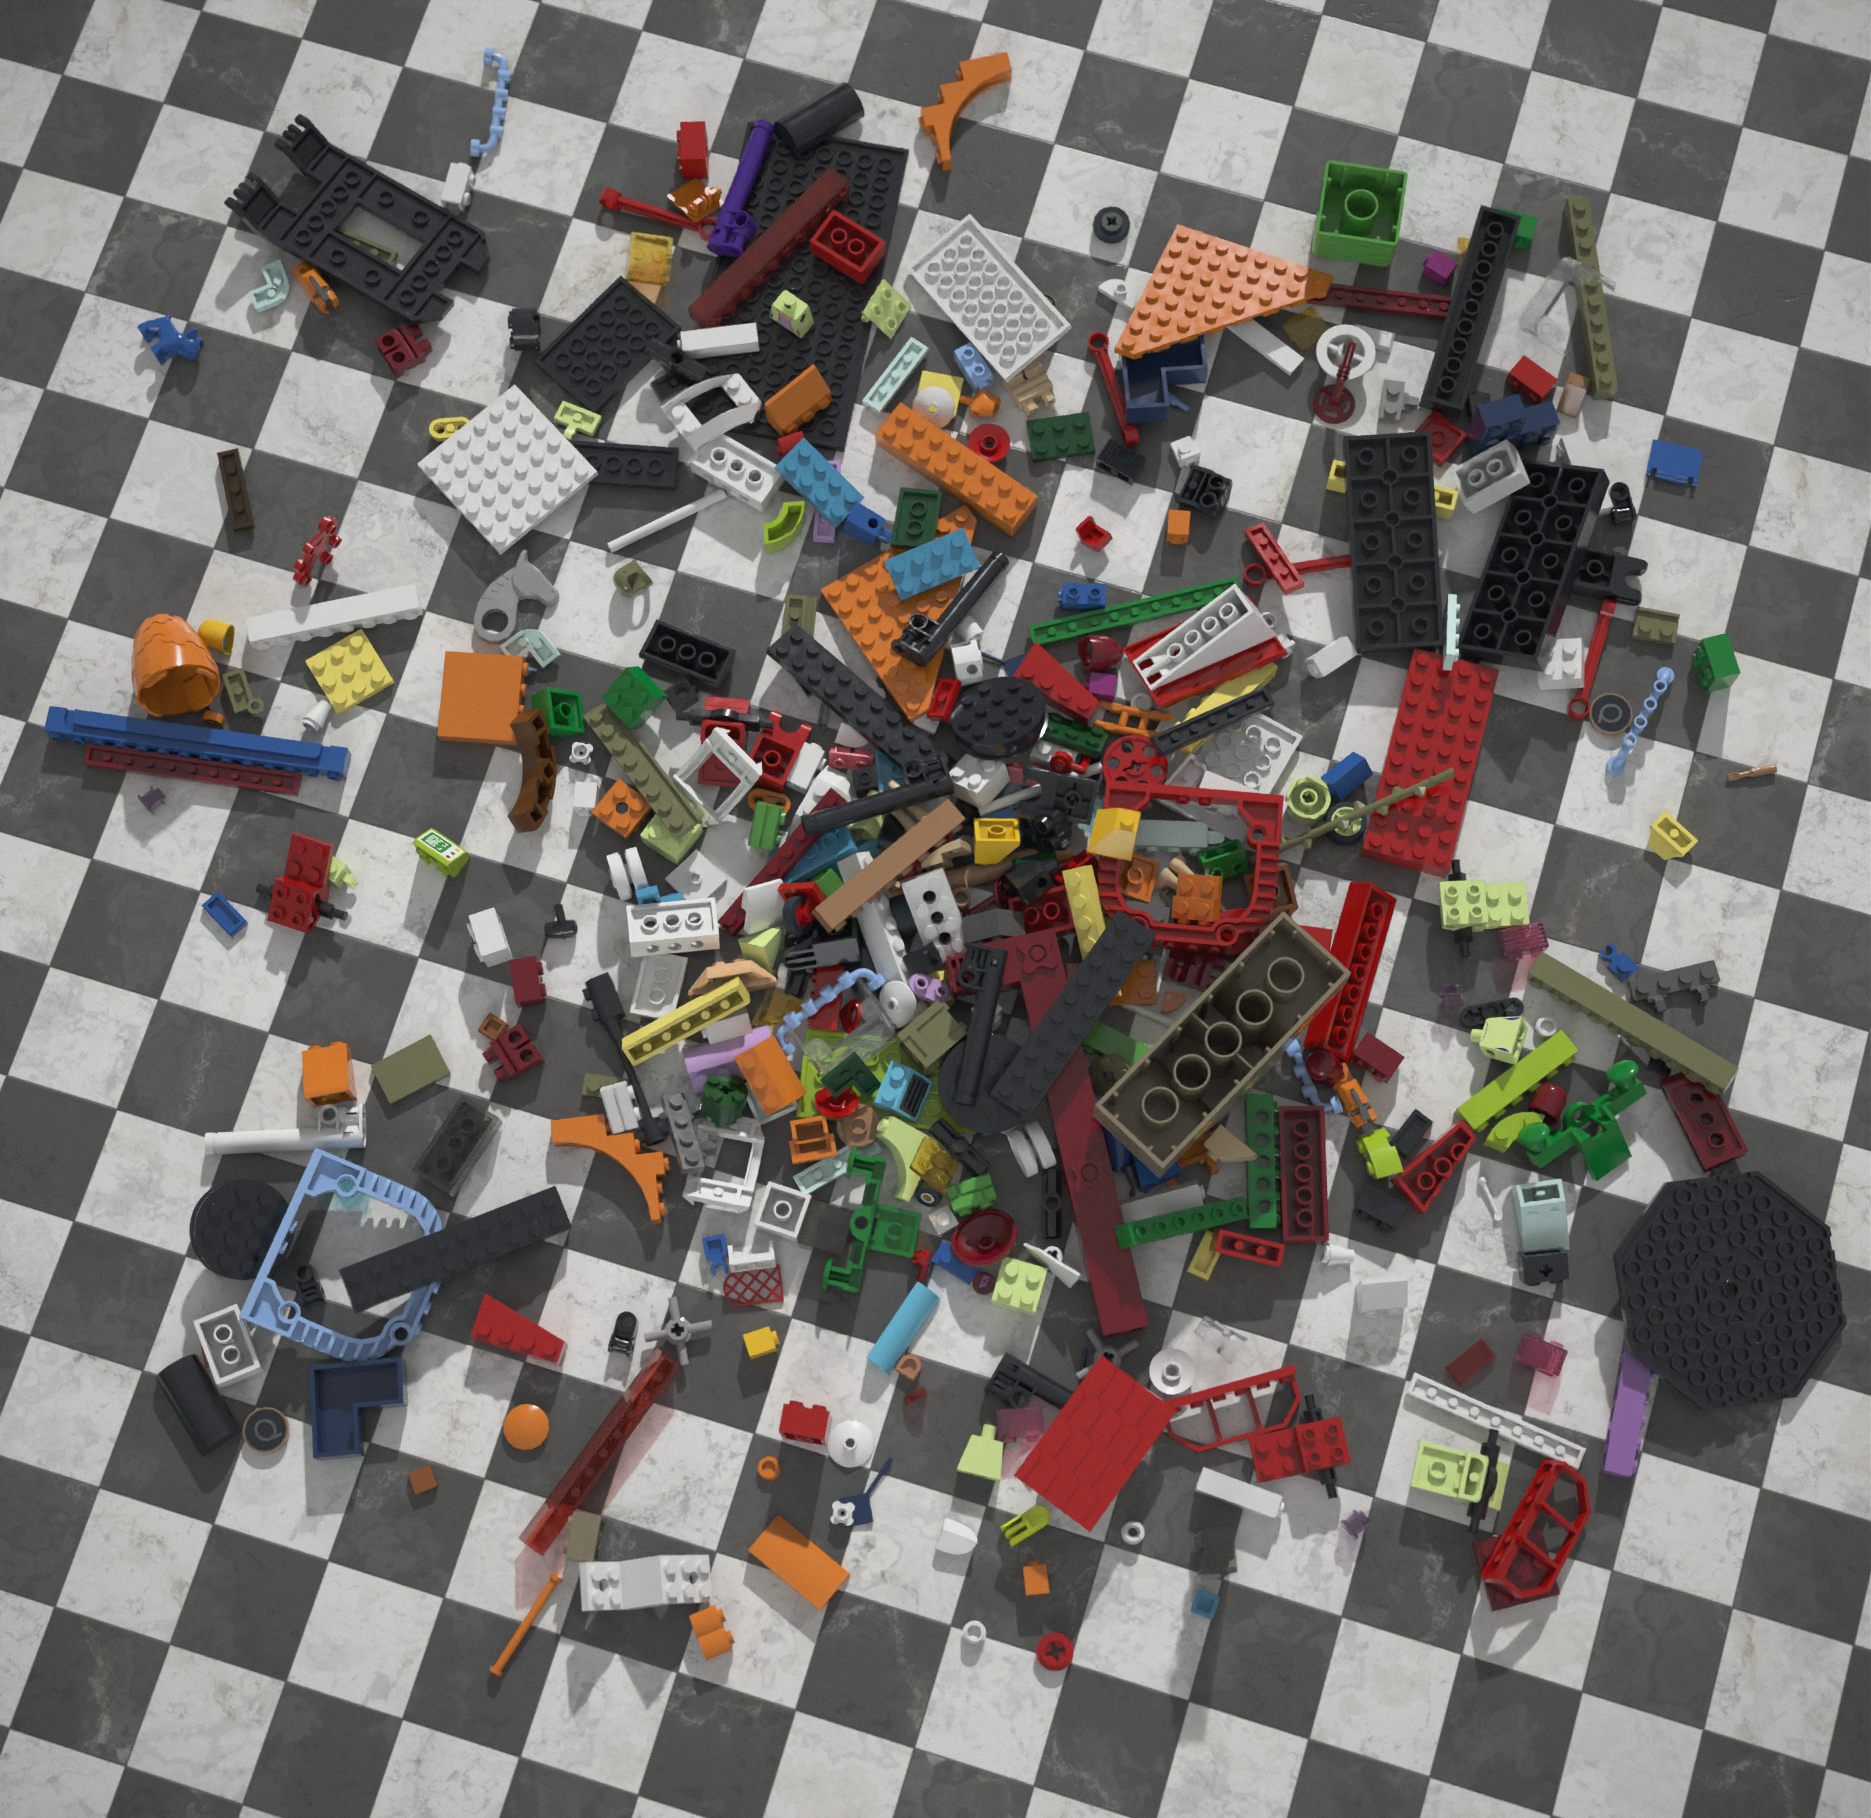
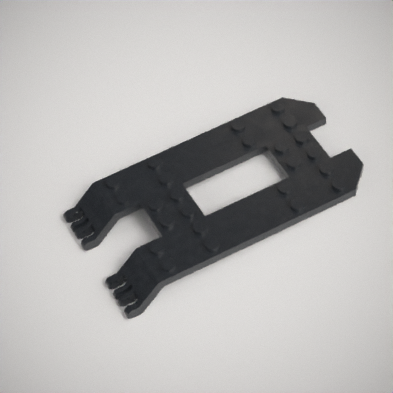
M298 114L294 119L295 123L305 128V130L302 131L294 124H290L287 127L288 130H285L282 135L293 144L290 146L287 142L278 138L274 142V146L282 151L303 175L319 183V187L298 211L282 202L259 176L249 172L245 179L248 183L256 186V188L253 190L246 183L240 182L238 188H235L233 191V195L244 202L240 204L232 197H228L224 204L235 211L255 234L412 325L443 320L455 305L454 300L440 293L443 287L460 266L479 275L490 261L485 232L334 146L307 117ZM357 206L423 243L403 270L336 233Z

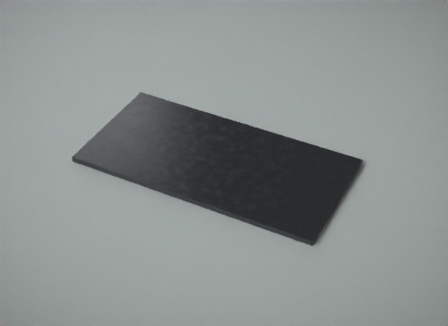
M748 122L739 163L755 123ZM774 130L743 209L757 225V232L745 242L743 257L717 255L700 329L756 323L759 351L693 359L708 368L703 381L718 376L739 373L762 403L759 412L758 410L756 412L753 423L747 422L726 432L771 440L782 438L767 421L765 402L810 366L814 365L829 387L832 400L825 409H819L810 421L803 422L798 426L796 432L802 431L804 438L813 447L845 452L873 323L871 320L869 322L863 321L861 313L882 281L907 167L909 149L830 136L802 154L797 155L778 132ZM833 209L885 241V255L863 284L811 253L810 240ZM784 290L796 296L810 308L814 324L802 339L770 317L773 303ZM688 379L686 389L695 385L696 383ZM721 386L703 392L685 403L701 425L724 412L737 408Z

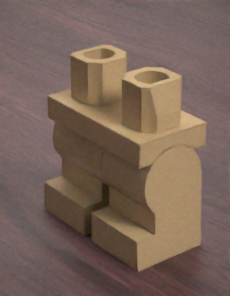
M1038 357L1007 383L1002 378L1003 387L1015 402L1019 411L1024 410L1028 416H1032L1039 411L1036 403L1041 400L1046 407L1056 403L1053 384L1044 372Z

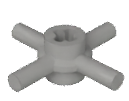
M677 1297L668 1298L671 1320L666 1324L664 1330L645 1333L644 1339L645 1343L667 1338L670 1343L677 1346L680 1366L689 1365L685 1343L690 1340L692 1333L713 1329L711 1320L690 1324L686 1319L680 1317ZM677 1326L684 1330L679 1337L673 1333V1331H676L675 1327Z
M1094 1328L1090 1329L1086 1334L1096 1349L1094 1363L1077 1372L1076 1376L1079 1381H1082L1101 1355L1111 1356L1113 1358L1111 1362L1120 1367L1121 1357L1139 1347L1137 1341L1133 1339L1115 1349L1111 1346H1104Z

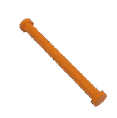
M551 1572L550 1580L495 1665H491L489 1668L497 1676H502L503 1673L501 1671L558 1583H562L563 1579Z

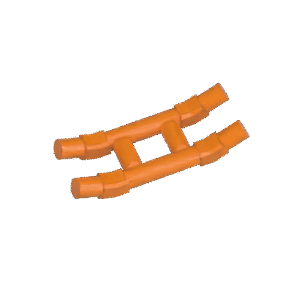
M1101 699L1099 708L1120 714L1121 716L1118 725L1095 719L1093 727L1101 728L1104 732L1111 734L1140 735L1151 738V736L1162 731L1147 730L1149 720H1172L1173 713L1129 707ZM1129 716L1141 717L1138 729L1126 727Z

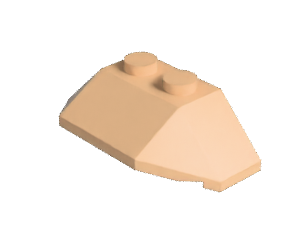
M746 958L736 959L734 963L725 964V962L712 963V966L706 967L688 991L690 1001L736 976L740 977L748 992L777 988V979L752 960L747 961Z

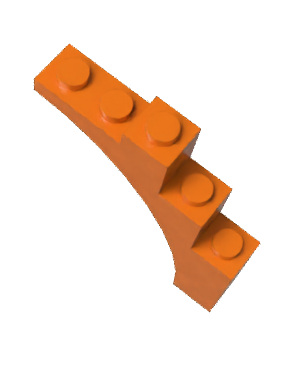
M1007 52L959 62V71H956L958 81L940 85V94H937L939 105L921 108V117H918L920 130L924 129L925 136H931L932 145L937 146L938 151L935 152L938 164L942 165L943 171L951 170L950 139L954 125L963 110L982 92L995 85L1012 80V68Z
M605 1114L551 1120L552 1142L555 1147L574 1146L591 1149L608 1156L622 1165L641 1187L648 1202L653 1224L662 1223V1216H666L664 1203H660L659 1194H663L662 1180L658 1181V1179L667 1178L666 1171H670L669 1157L665 1158L663 1151L637 1154V1152H641L640 1140L636 1139L634 1133L608 1136L612 1131Z

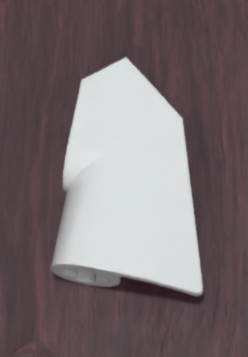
M1027 1243L1023 1245L1042 1266L1048 1268L1069 1288L1082 1277L1083 1273L1069 1260L1065 1264L1061 1263L1063 1255L1059 1248L1050 1246L1043 1251ZM1054 1253L1056 1258L1052 1257L1051 1254Z

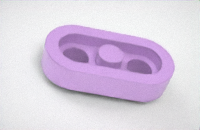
M921 973L914 974L907 982L915 997L933 1004L937 1000L940 1003H946L951 997V989L946 983ZM917 981L922 982V983H923V987H920V986L917 984ZM938 989L942 990L944 995H940Z

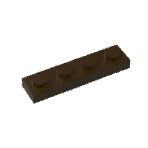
M236 448L219 452L217 456L232 529L234 533L253 529L255 524L240 451Z

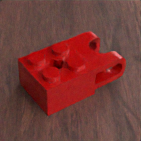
M772 710L768 720H774V730L763 729L760 732L749 757L756 764L762 762V775L755 783L783 794L787 786V779L804 743H807L811 736L812 726L803 723L796 732L786 733L780 728L782 713Z

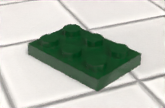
M1089 412L1026 421L1033 463L1096 453Z
M900 487L890 543L891 548L911 550L936 539L943 491Z
M1048 712L1049 724L1041 740L1095 759L1099 758L1109 733L1104 732L1103 729L1084 725L1081 721L1064 718L1061 714Z

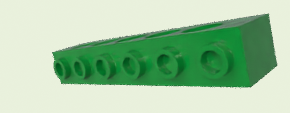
M1246 1094L1244 1098L1245 1145L1256 1153L1257 1159L1265 1158L1269 1164L1267 1167L1262 1168L1257 1164V1159L1255 1161H1246L1247 1213L1249 1216L1247 1219V1232H1275L1277 1225H1280L1281 1222L1280 1212H1276V1203H1280V1190L1276 1189V1181H1279V1167H1275V1158H1279V1146L1275 1145L1274 1136H1278V1123H1274V1114H1277L1278 1104L1277 1101H1273V1094ZM1264 1114L1267 1117V1122L1259 1123L1256 1120V1115ZM1256 1137H1266L1268 1140V1144H1258L1256 1141ZM1259 1180L1267 1181L1269 1189L1261 1190L1257 1182ZM1261 1202L1267 1203L1270 1211L1266 1213L1261 1212L1258 1209V1204Z
M1241 1196L1128 1222L1114 1228L1120 1250L1237 1223L1248 1219L1249 1216L1244 1198Z

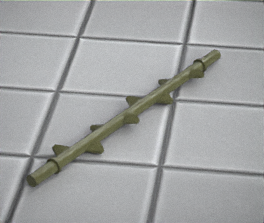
M1453 768L1433 777L1429 776L1430 778L1405 789L1395 786L1391 795L1367 806L1360 801H1355L1353 812L1328 823L1318 820L1314 829L1292 839L1281 834L1279 854L1298 845L1309 850L1312 847L1314 838L1336 828L1347 831L1350 822L1375 811L1386 816L1388 815L1389 805L1414 794L1424 797L1427 788L1435 787L1436 784L1456 776ZM1256 854L1249 857L1252 865H1255Z

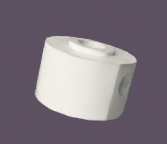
M971 640L950 644L956 679L961 682L960 687L984 682L983 661L981 652L978 650L977 641Z

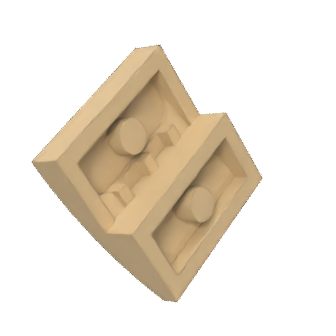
M961 839L949 842L931 853L921 863V866L927 871L943 866L944 870L952 868V858L972 853L970 844Z

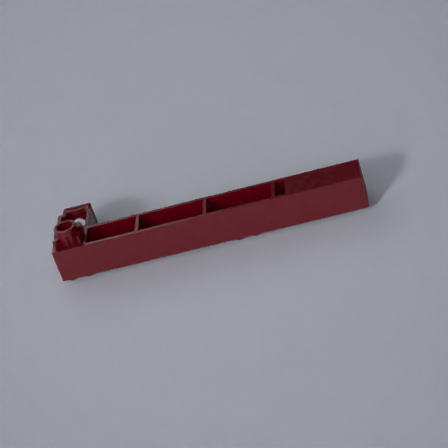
M1054 928L980 944L1009 952L1000 993L1019 989L1030 1036L1067 984ZM962 952L961 955L954 954L953 957L948 955L944 961L948 986L954 999H957L958 996L965 997L966 994H969V996L975 995L976 998L977 992L962 988L958 982V973L966 952ZM965 973L962 976V981L967 984L972 983L975 979L971 973ZM1081 1045L1046 1095L1045 1102L1101 1339L1144 1330L1149 1324L1131 1249L1120 1250L1114 1228L1125 1223L1102 1127L1093 1117L1096 1101Z

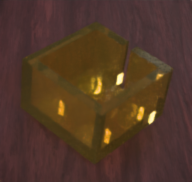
M631 232L628 242L625 281L667 287L671 274L673 238Z

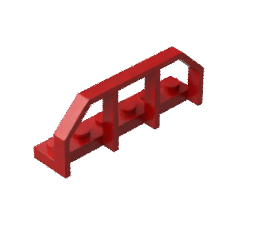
M1290 1365L1165 1401L1177 1410L1175 1414L1181 1413V1408L1190 1406L1191 1409H1196L1204 1406L1203 1402H1206L1217 1442L1198 1447L1173 1433L1170 1421L1165 1426L1168 1437L1190 1450L1200 1453L1248 1439V1437L1286 1428L1301 1400L1295 1379L1297 1374L1295 1366ZM1279 1381V1384L1290 1382L1295 1400L1283 1423L1263 1429L1251 1388L1256 1387L1257 1391L1271 1387L1270 1383ZM1234 1393L1235 1397L1246 1394L1257 1431L1223 1440L1211 1400L1213 1403L1226 1400V1395Z
M1543 1460L1482 1571L1480 1578L1487 1583L1502 1585L1516 1598L1524 1599L1550 1592L1591 1514L1587 1480L1565 1461ZM1561 1471L1565 1472L1576 1483L1580 1512L1573 1525L1545 1502L1553 1485L1559 1479ZM1540 1510L1544 1511L1568 1532L1554 1561L1527 1538L1528 1532L1534 1521L1538 1518ZM1521 1545L1549 1568L1539 1587L1520 1591L1505 1578L1511 1563L1517 1557V1552Z

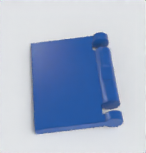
M1653 439L1645 476H1650L1651 470H1656L1654 478L1686 485L1688 478L1693 479L1691 487H1696L1703 451Z

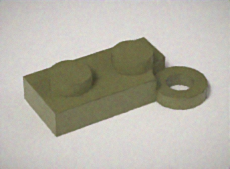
M243 668L222 675L236 716L246 712H250L252 715H260L264 711L265 704L260 698L253 697ZM255 703L260 704V707L257 710L252 709V706Z
M585 1073L582 1096L602 1099L600 1088L626 1081L627 1085L630 1086L629 1079ZM632 1099L633 1106H635V1099Z

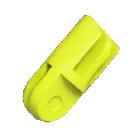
M1036 1505L1005 1523L1000 1528L1003 1532L1006 1531L1005 1537L1011 1539L1009 1543L1013 1547L1044 1528L1049 1523L1051 1515L1045 1506Z

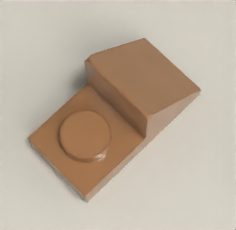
M1570 372L1556 412L1576 418L1590 378Z

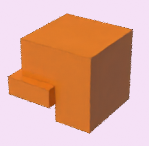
M821 1115L790 1121L793 1140L789 1141L793 1165L837 1157L834 1134H829L826 1116Z

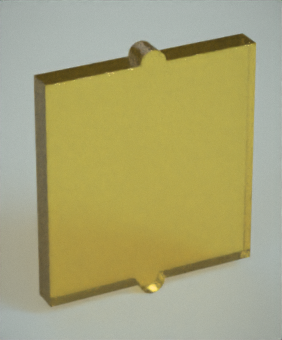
M1312 306L1281 325L1282 329L1289 336V341L1293 342L1301 353L1318 343L1322 334L1329 329L1323 322V318L1319 317Z

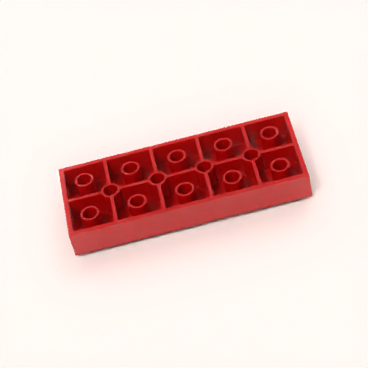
M1414 648L1374 802L1391 795L1395 786L1405 789L1430 778L1429 776L1433 777L1453 768L1456 776L1436 784L1435 787L1427 788L1424 797L1414 794L1389 805L1388 815L1386 816L1381 815L1377 811L1370 813L1360 856L1442 878L1447 876L1499 673L1498 669L1458 659L1457 662H1453L1451 670H1444L1443 655Z

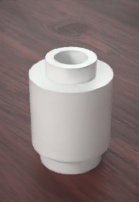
M969 615L956 630L964 642L976 640L977 644L982 641L984 634L975 619Z

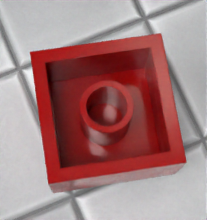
M705 121L680 122V130L676 131L679 172H683L684 180L695 178L709 179L708 137Z

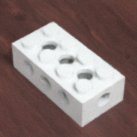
M721 434L710 443L708 441L704 443L690 460L692 472L762 513L785 481L774 469L776 464L725 434Z
M943 866L902 880L901 886L923 945L933 941L940 953L941 963H944L948 955L953 957L954 954L961 955L962 952H966L962 917ZM926 891H933L936 896L933 900H926L923 894ZM938 911L943 914V918L940 921H934L931 918V914ZM943 932L951 935V938L946 942L939 939V935Z
M715 897L626 906L631 957L720 949Z

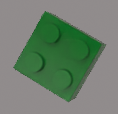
M1728 633L1702 639L1693 652L1692 662L1694 667L1698 668L1699 684L1701 687H1704L1705 693L1730 688L1741 673Z
M639 666L625 668L601 699L629 729L642 727L666 699L667 695Z

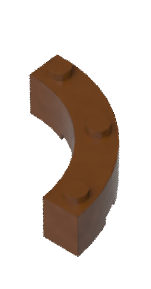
M540 709L522 711L509 724L518 741L523 769L518 799L507 816L518 833L536 831L548 814L549 800L553 799L557 775L555 748L550 744L548 737L550 730Z

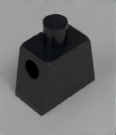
M1033 857L1003 873L1011 889L1027 906L1054 886L1050 875L1060 869L1054 859L1042 864L1036 857Z

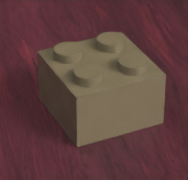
M574 1511L573 1516H569L567 1530H570L569 1540L565 1539L563 1545V1554H566L565 1558L579 1563L599 1562L606 1518L602 1515Z

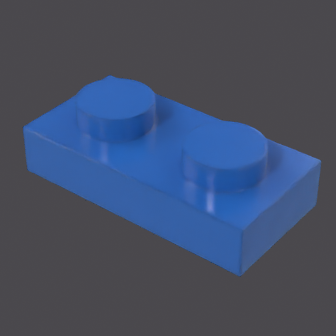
M942 1242L931 1259L932 1263L969 1286L981 1268L968 1266L959 1261L952 1247L945 1242Z

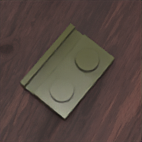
M786 594L782 635L794 624H798L814 638L817 596L808 597L805 595Z
M1637 606L1631 638L1674 646L1680 614Z

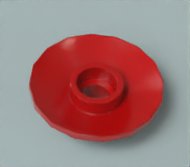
M985 423L973 429L969 435L968 446L974 453L989 463H993L1006 456L1010 448V438L1003 427L993 423ZM986 444L993 445L992 448H986L985 446Z
M824 1087L815 1096V1107L818 1112L826 1117L844 1118L856 1112L859 1107V1097L855 1091L848 1087L839 1096L834 1098L828 1089Z

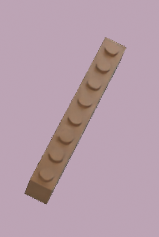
M949 799L945 800L818 905L812 914L828 933L834 929L838 932L847 924L845 920L850 915L855 918L864 910L862 906L867 901L871 904L881 896L878 893L884 887L886 890L890 889L897 882L895 880L897 876L908 874L914 868L912 866L914 862L918 860L921 863L930 855L928 851L932 847L938 849L947 841L944 837L949 833L955 835L963 828L961 823L965 820V817Z

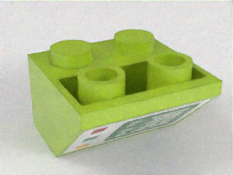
M433 828L412 842L416 848L415 852L419 855L418 858L427 865H430V863L437 867L436 870L445 877L450 875L455 878L470 859L467 851Z

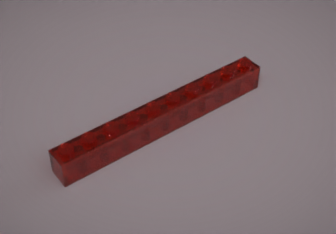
M830 167L688 308L690 318L703 329L718 327L722 318L726 314L732 313L736 308V304L741 299H746L750 294V290L755 285H760L765 275L769 271H774L779 261L783 257H788L793 248L798 243H802L806 239L807 234L812 229H816L820 225L821 220L826 215H830L840 201H844L850 193L849 181Z
M656 1348L521 1533L519 1539L541 1556L545 1554L568 1522L569 1516H572L573 1512L577 1510L680 1368V1363Z

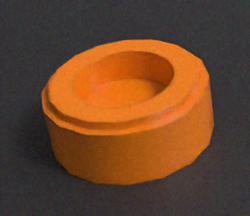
M205 711L202 721L211 727L222 728L225 718L215 711Z
M765 1457L759 1462L758 1473L763 1479L772 1481L780 1475L781 1466L776 1458Z

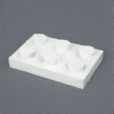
M672 954L643 956L630 1014L657 1020L677 1009L689 959Z

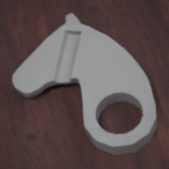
M522 550L517 563L502 572L488 586L477 604L474 627L480 639L488 644H502L517 631L518 606L521 600L533 599L547 607H551L559 601L560 594L538 568L528 562V550ZM494 612H500L508 617L507 627L497 634L489 633L483 628L485 618Z

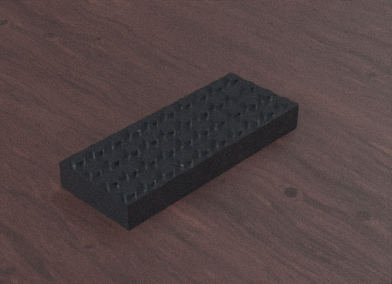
M1431 431L1344 436L1342 448L1354 648L1357 654L1413 651L1414 648L1422 650L1442 649L1444 646Z
M1523 459L1522 463L1530 484L1511 493L1462 627L1456 649H1459L1463 659L1544 672L1610 481L1604 469Z

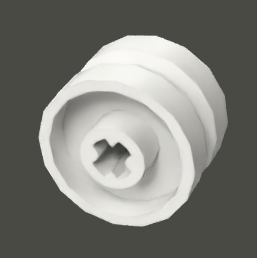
M636 847L625 850L624 854L627 864H623L619 853L607 855L614 888H617L621 901L632 898L633 893L630 884L634 883L636 890L649 886Z
M1036 1120L1028 1122L1024 1126L1027 1139L1018 1128L1006 1133L1014 1156L1027 1178L1038 1173L1037 1161L1044 1169L1056 1165L1049 1140Z

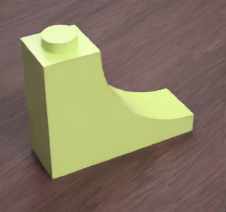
M885 1116L877 1125L878 1132L875 1137L880 1139L889 1148L897 1165L898 1182L894 1198L902 1202H909L938 1141L894 1116Z

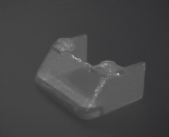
M1563 257L1556 262L1521 314L1519 326L1522 331L1568 360L1570 357L1569 351L1552 341L1557 332L1555 322L1548 318L1547 315L1570 281L1579 286H1586L1595 279L1612 291H1615L1616 283L1582 262L1569 257Z
M860 977L856 979L857 987L866 997L860 1005V1014L866 1022L833 1047L829 1048L821 1039L811 1040L804 1045L792 1028L788 1030L790 1039L821 1078L854 1051L866 1064L891 1045L897 1038L895 1025L881 1003Z

